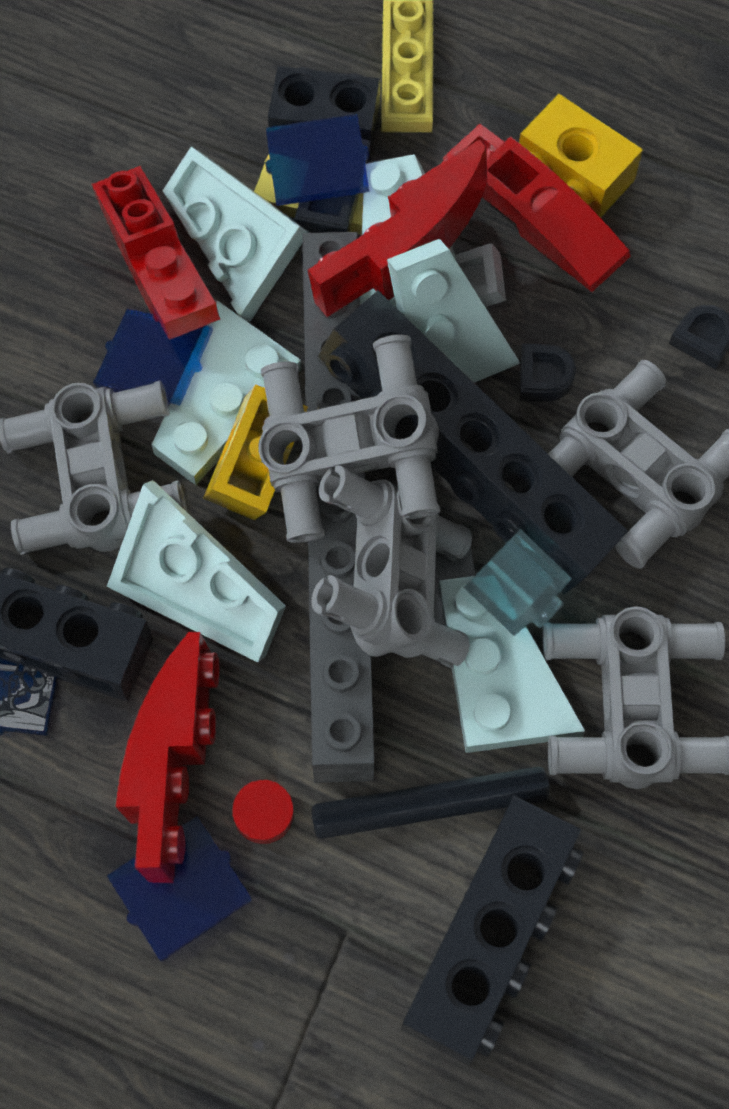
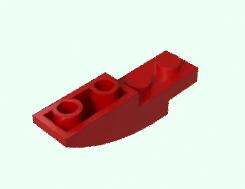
M479 124L443 157L444 160L450 154L462 151L480 140L486 146L488 183L482 198L516 223L522 238L591 292L599 287L631 257L629 249L595 211L549 167L511 136L504 142L483 125Z
M478 140L462 151L450 154L441 164L419 178L405 182L395 193L388 196L391 214L389 219L372 225L362 236L340 250L324 255L316 265L307 270L314 302L326 317H329L371 289L378 290L388 300L395 297L387 259L440 239L448 249L452 246L470 221L487 186L486 146Z
M141 166L128 171L116 172L107 179L92 184L96 198L125 262L156 323L160 322L168 339H173L220 320L214 299L181 245L174 222Z
M188 632L170 654L153 681L135 720L120 771L115 807L130 824H138L135 868L149 883H174L175 864H181L185 855V834L183 827L178 826L179 803H186L188 800L189 775L187 768L182 765H205L206 745H213L216 738V716L214 709L209 708L210 688H217L219 684V658L216 652L210 651L201 632Z

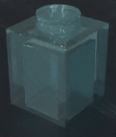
M520 529L464 588L515 636L530 622L541 628L562 607L564 603L557 595L572 578Z

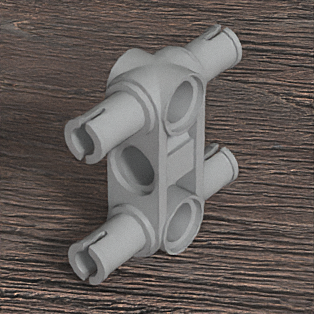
M408 335L386 336L373 343L377 356L382 392L371 398L305 412L299 383L298 364L296 365L295 362L289 361L277 362L266 365L261 369L269 417L264 420V425L262 426L263 433L259 440L258 452L261 461L268 467L271 485L276 492H281L287 528L286 538L290 543L309 542L325 536L324 529L322 528L316 487L320 485L323 475L330 468L335 469L336 465L346 468L353 474L387 467L395 468L402 505L401 514L404 519L424 518L440 512L431 468V462L436 459L435 454L438 453L436 442L439 438V427L435 417L431 414L428 392L424 391V387L417 385L411 352L412 343ZM418 415L416 431L408 438L396 439L395 428L397 423L405 416ZM302 440L303 448L300 457L295 462L284 465L283 453L286 447L293 441Z
M641 360L637 367L614 389L601 390L598 393L585 397L579 404L576 415L561 429V442L548 453L571 477L583 465L590 466L646 513L615 545L619 555L631 566L639 569L646 565L647 560L670 537L683 536L701 523L705 513L722 496L724 490L723 482L729 477V429H726L720 438L699 459H695L638 413L666 384V378L662 371L647 360ZM592 422L602 423L610 431L596 432L587 424ZM673 493H687L693 497L696 503L691 505L683 504L673 496Z
M161 380L155 381L153 384L115 393L112 388L107 389L105 386L94 389L91 385L85 383H72L63 387L54 399L46 403L45 410L7 419L1 418L0 441L7 454L46 443H54L63 501L58 511L11 521V533L17 552L22 556L27 555L29 552L67 543L69 547L78 550L91 547L101 552L113 551L121 547L141 491L131 493L128 489L119 432L123 430V425L170 415L166 391ZM92 412L86 421L75 423L82 414ZM179 481L160 486L187 512L184 492ZM110 511L105 521L96 526H90L92 518L97 513Z
M336 465L335 469H328L323 475L319 486L321 500L356 514L357 518L354 587L332 575H329L328 579L322 578L312 594L311 602L314 612L322 616L327 615L350 625L357 644L370 656L379 657L393 652L409 658L421 654L441 662V664L449 668H453V665L459 666L469 652V638L459 630H453L434 621L436 552L444 555L445 558L451 561H456V558H463L471 546V531L469 528L453 523L438 514L418 519H404L401 514L402 505L398 485L385 479L369 482L339 465Z
M637 606L625 608L617 615H603L602 618L596 619V624H551V622H545L543 628V653L545 660L596 659L597 664L601 665L605 727L602 737L549 736V774H602L604 780H609L610 783H621L633 789L646 788L653 783H670L678 779L680 773H724V775H729V736L679 737L677 731H674L669 670L671 659L722 660L725 652L723 624L721 622H715L714 624H671L669 618H664L663 615H656L647 608ZM627 632L635 633L642 637L647 648L632 650L622 643L619 635ZM637 744L649 749L654 758V765L642 767L634 764L627 756L626 747Z

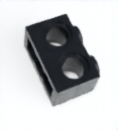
M278 66L267 116L270 148L314 153L319 132L371 141L369 161H371L380 112V78L365 77L357 73L341 74L316 71L307 67L292 68Z

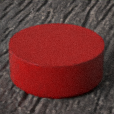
M257 780L245 785L238 792L233 802L232 813L236 827L241 835L251 842L269 844L278 841L289 831L293 823L294 809L292 799L286 789L274 781Z

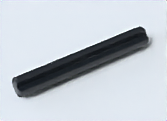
M538 766L317 803L312 806L311 814L316 836L324 839L507 808L513 796L530 804L543 802L548 799L550 788L544 768Z

